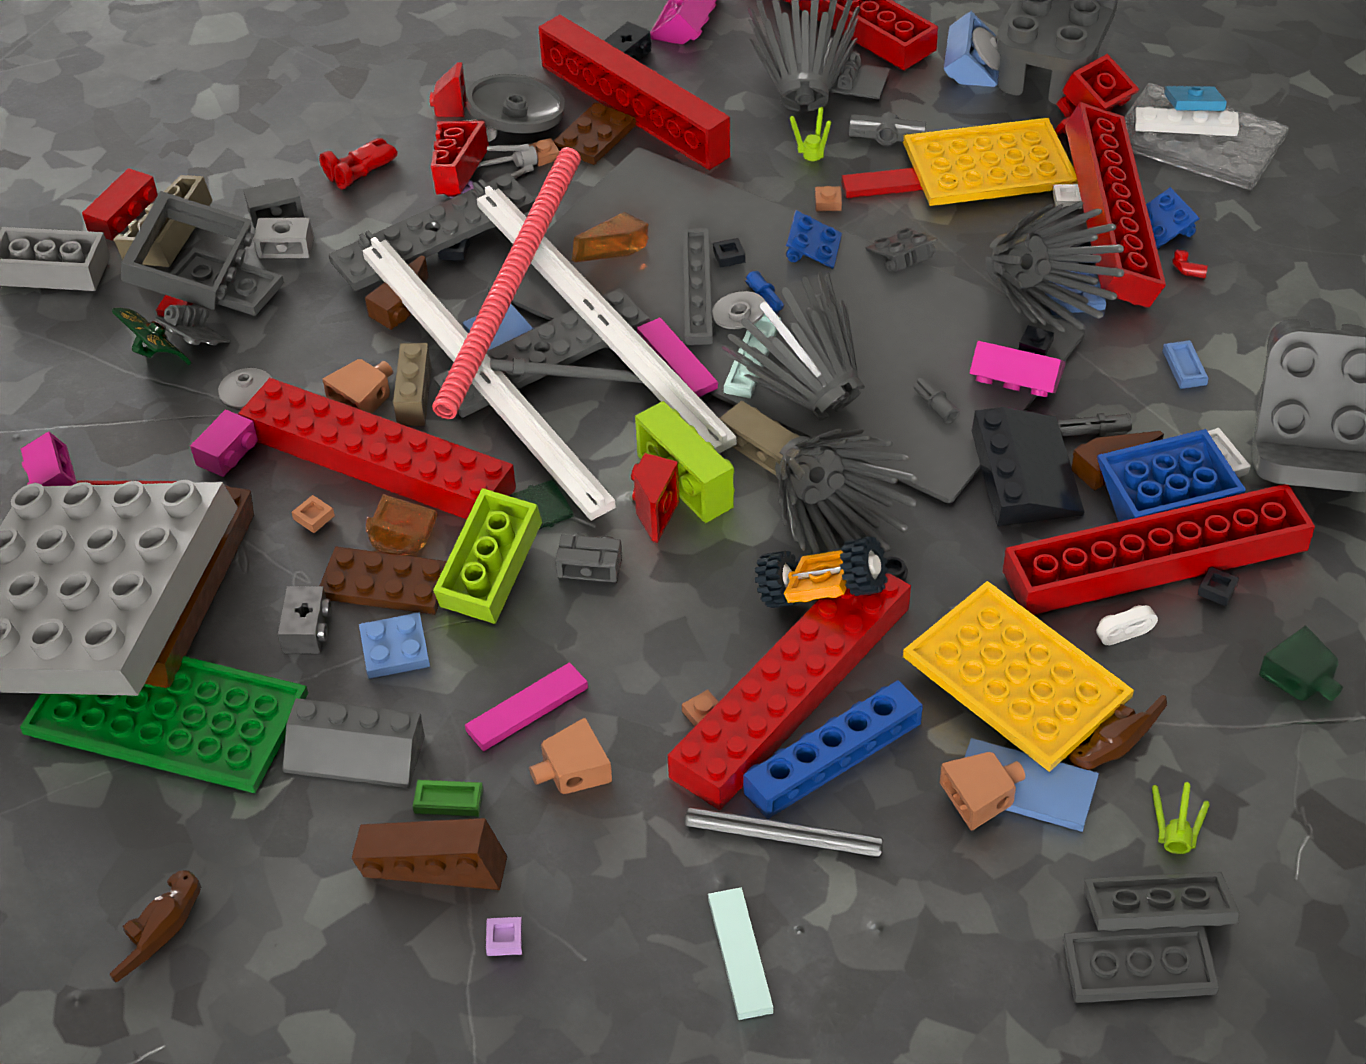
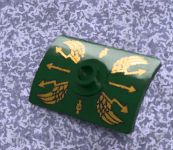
M126 308L112 309V313L136 335L132 345L133 352L147 358H151L156 352H168L179 356L187 365L191 364L190 360L167 339L166 330L162 325L155 321L150 323L134 310Z

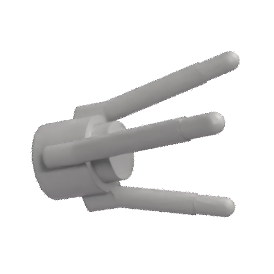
M528 143L523 145L488 146L487 151L517 152H513V155L482 161L478 167L514 161L516 167L522 168L511 174L515 179L524 173L534 171L533 165L538 164V156L534 146H529Z

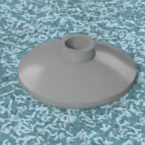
M982 27L976 28L972 33V40L976 51L990 68L999 71L1000 54L996 48L997 36H994Z
M734 292L717 301L713 307L712 316L715 323L723 328H745L741 324L743 318L755 324L764 316L760 304L765 302V300L754 292Z
M257 368L236 370L228 374L221 381L218 388L220 399L229 407L242 409L263 384L272 377L266 371Z

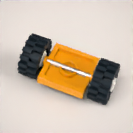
M864 537L846 541L845 545L838 551L802 556L799 562H795V555H791V552L786 550L763 554L756 562L759 567H755V573L758 574V577H755V583H759L757 592L762 593L761 601H765V606L770 608L792 606L800 601L809 602L813 599L826 597L836 598L844 595L846 589H850V593L855 594V596L880 593L885 589L884 583H887L888 580L885 574H888V568H885L887 558L883 557L885 551L883 548H880L881 543L879 540L876 541L875 537Z

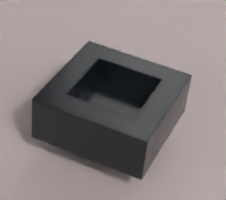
M469 238L437 252L439 259L465 260L470 244Z
M739 238L713 243V252L720 268L746 263V255Z
M1028 325L1019 342L1018 350L1046 356L1054 340V332Z
M1210 567L1199 586L1197 595L1227 606L1238 585L1239 577Z

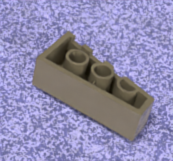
M180 175L164 191L206 206H210L213 201L203 176ZM150 204L145 209L146 214L139 221L134 219L128 225V232L124 235L118 234L113 239L122 260L153 204ZM167 218L142 265L170 267L195 229V226Z

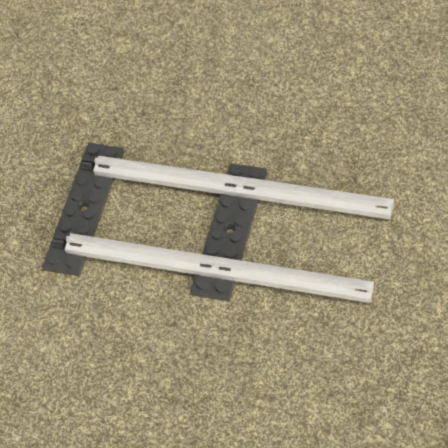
M509 173L487 183L479 180L478 183H473V189L374 234L369 230L365 232V235L363 233L359 234L360 240L328 254L329 260L354 291L381 279L386 282L454 362L468 333L408 265L421 255L425 258L466 238L496 226L514 244L527 218L524 213L531 210L535 199ZM544 236L531 264L574 309L488 350L457 413L463 418L491 405L590 521L615 509V499L518 391V389L546 375L524 373L521 376L512 375V372L495 371L490 368V359L513 361V358L525 359V362L569 365L601 348L609 346L661 402L664 401L672 409H676L681 418L688 425L694 426L698 434L706 442H710L718 453L735 446L737 439L733 432L637 333V327L648 323L649 317L620 287L601 296ZM450 369L433 377L434 386L439 391ZM713 435H716L719 438V441H717L713 437ZM592 498L597 502V505L591 500Z

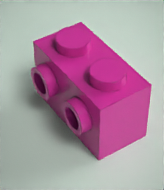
M225 409L190 447L196 466L224 477L231 468L237 465L238 461L248 450L254 447L258 439L252 420Z
M48 431L21 448L24 460L22 466L29 479L27 485L38 483L42 486H72L77 484L67 446L51 432Z

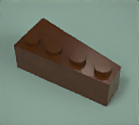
M485 818L360 824L351 859L363 877L500 890L507 854Z

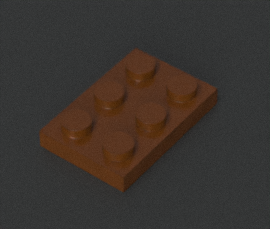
M595 102L553 142L559 151L566 147L573 148L580 154L582 161L595 165L636 126V118Z

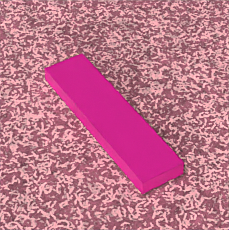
M661 317L637 327V333L698 397L718 389V381Z
M569 662L465 724V730L484 752L588 689V682Z

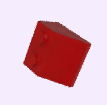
M1107 53L1073 72L1062 92L1076 107L1079 102L1107 110L1136 94L1140 89Z
M644 453L640 463H636L632 469L631 480L634 481L632 499L635 500L636 514L651 540L658 543L679 504L678 462Z

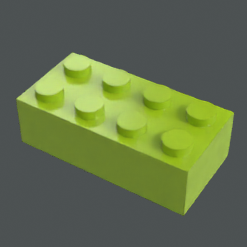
M662 401L635 415L637 456L642 459L644 453L677 461L679 498L699 518L707 523L734 508L735 490L733 487V474L735 471L732 463L728 459H724L710 442H706L698 434L694 426L688 425L676 409H672Z
M481 489L433 590L440 607L496 624L542 524L537 504L487 489Z

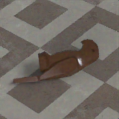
M1161 695L1145 712L1138 714L1135 713L1134 709L1121 704L1110 719L1098 726L1090 743L1079 745L1069 754L1072 765L1092 770L1105 762L1122 758L1149 731L1167 706L1166 696Z
M187 870L174 873L167 881L169 887H172L171 891L155 898L143 910L139 918L129 920L122 926L125 934L137 947L110 972L114 982H119L142 963L150 959L183 927L202 887L193 873Z

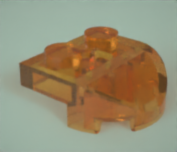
M383 494L373 518H367L366 533L373 547L379 552L405 556L411 555L425 546L438 513L433 509Z

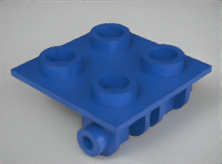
M1171 187L1146 204L1157 249L1179 233L1187 237L1195 234L1194 223L1200 218Z
M796 210L786 244L789 247L786 256L790 262H797L803 255H806L833 269L842 233Z

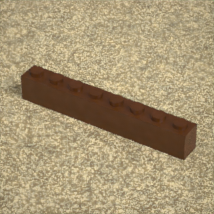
M225 486L238 508L145 684L163 688L171 687L175 674L182 664L181 660L183 656H186L254 517L251 490Z

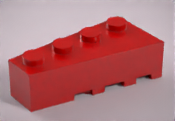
M437 121L438 130H436V141H434L435 151H433L431 162L436 194L456 196L462 193L487 153L489 144L485 121Z

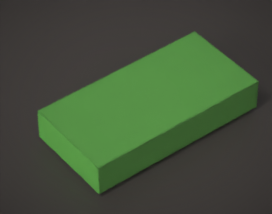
M417 780L413 812L417 814L479 816L483 784L481 782Z

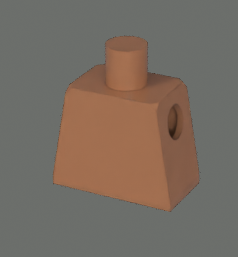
M357 359L323 378L326 398L373 414L390 395L387 378L393 374V370L386 361H382L373 367L364 360Z
M586 718L575 722L544 740L541 744L543 762L529 767L531 777L536 785L553 779L559 792L562 794L612 782L611 763Z
M991 752L945 762L941 766L940 784L970 830L976 829L1011 807L1014 803L1015 784L1025 780L1024 769L1018 761L1003 767L996 755Z

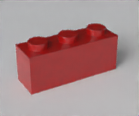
M128 168L82 212L87 231L103 232L106 239L113 241L118 234L124 231L157 198L158 193L153 176Z

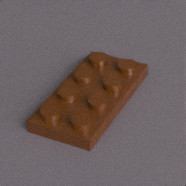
M335 546L320 586L324 587L326 599L331 601L436 615L439 603L433 590L447 561Z

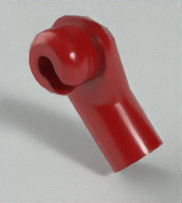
M1176 250L1174 252L1172 264L1183 275L1206 278L1208 265L1188 261V251Z

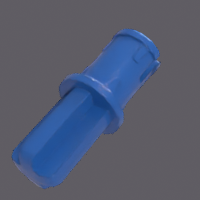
M752 271L746 276V279H748L745 280L746 284L754 293L762 296L765 302L778 314L784 308V304L775 294L774 286L766 282L759 271Z

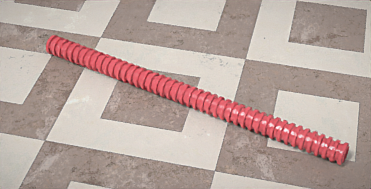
M566 147L560 150L432 405L433 411L438 416L445 419H453L456 416L581 162V156L575 149Z

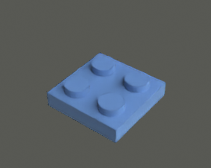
M420 612L359 624L368 679L430 667Z

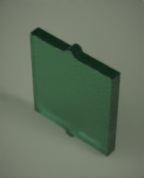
M553 479L536 486L529 485L527 489L509 495L513 498L537 504L542 519L539 529L547 526L553 527L555 523L574 517L573 511Z

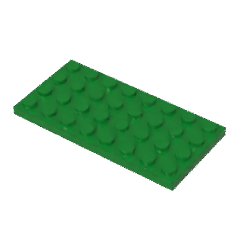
M183 656L182 664L175 674L171 687L163 688L144 684L138 696L41 693L20 728L23 735L256 793L285 739L286 725L295 699H306L308 689L306 685Z

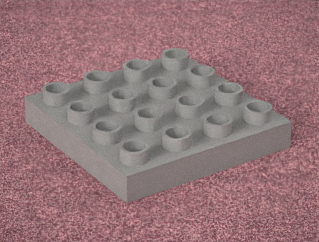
M179 480L174 483L142 484L138 481H129L117 485H91L88 482H80L72 486H42L41 484L33 483L22 487L13 495L11 499L12 508L0 525V693L138 696L238 508L223 482L193 483L190 480Z

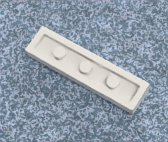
M1136 107L1135 131L1237 136L1239 131L1238 113Z

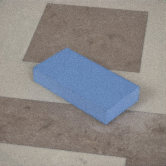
M1190 340L1163 345L1162 351L1180 389L1207 385L1209 378Z

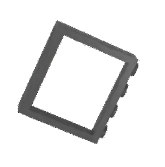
M160 191L121 262V281L215 310L218 302L225 299L228 282L232 283L234 281L237 270L236 266L237 264L241 265L245 257V247H250L254 238V234L251 233L252 220ZM167 218L236 240L213 287L142 265Z

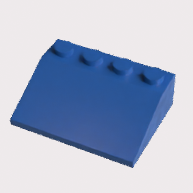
M1206 429L1097 456L1119 522L1246 492L1245 487Z

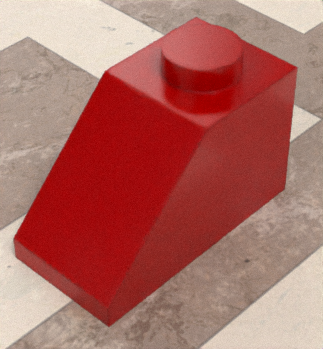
M457 62L436 82L434 92H430V107H434L435 117L465 116L467 95L462 63Z

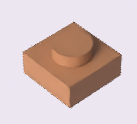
M551 138L529 144V146L533 145L537 152L538 167L555 162L560 152Z
M841 186L815 187L816 211H841Z
M314 495L292 511L293 520L313 533L335 516L333 508Z
M707 689L682 704V712L696 726L718 704V700Z

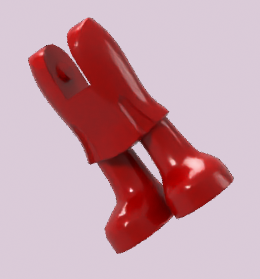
M377 138L349 152L348 156L338 159L333 152L326 151L320 154L319 160L327 178L332 182L335 181L338 188L345 189L361 176L365 177L371 170L394 160L397 157V150L392 145L387 144L383 138Z

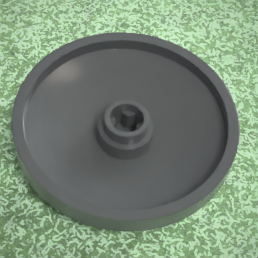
M497 74L481 78L469 87L466 106L469 113L476 120L485 121V125L491 128L512 133H535L550 129L562 120L565 100L559 90L543 80L519 74Z

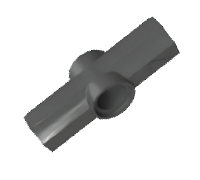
M890 112L884 113L880 117L852 114L849 135L850 137L876 139L881 145L889 146L896 141L903 142L904 135L924 133L926 131V122L899 119L897 115Z

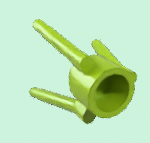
M822 107L818 109L815 134L808 135L804 142L802 141L795 117H790L791 126L798 144V153H803V157L808 161H818L824 157V149L831 121L828 120L826 122L821 139Z
M1185 782L1183 786L1179 819H1172L1167 826L1165 824L1159 788L1157 785L1152 786L1159 828L1158 842L1164 843V848L1175 854H1186L1191 849L1196 848L1197 836L1210 805L1209 801L1203 802L1193 828H1191L1190 823L1186 820L1191 786L1189 782Z

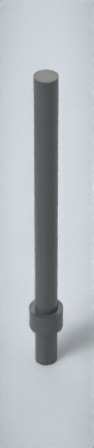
M513 358V361L490 359V368L492 370L512 372V375L523 376L524 373L643 383L633 371L525 362V359Z

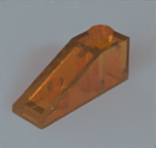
M623 212L575 236L572 261L583 262L630 256L646 247L649 224Z

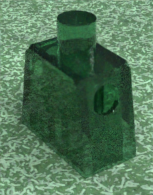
M1307 626L1298 630L1264 655L1259 675L1300 701L1307 700L1317 691L1329 701H1332L1343 689V686L1333 679L1339 663L1337 657Z

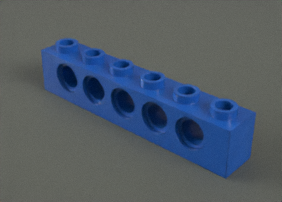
M899 680L889 686L881 687L873 696L863 702H856L850 710L838 717L830 718L822 727L814 732L804 734L796 743L787 748L779 749L771 758L763 763L751 766L743 774L744 794L766 819L771 818L921 724L923 704Z

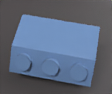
M970 11L949 26L944 70L950 78H954L959 84L994 87L998 84L999 71L990 68L979 56L973 44L972 33L976 28L982 27L994 36L996 35Z

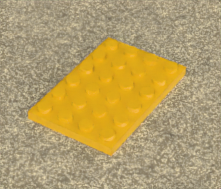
M1049 118L904 135L903 144L930 206L1053 191L1054 185L1078 184L1075 170Z
M988 581L903 650V658L1048 772L1095 732L1098 726L1108 720L1121 704L1125 705L1133 697L1134 689Z

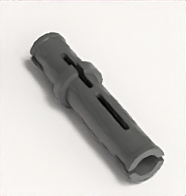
M1098 413L1096 417L1057 420L1062 436L1086 434L1105 436L1106 433L1130 432L1132 430L1130 413L1105 416L1104 413Z

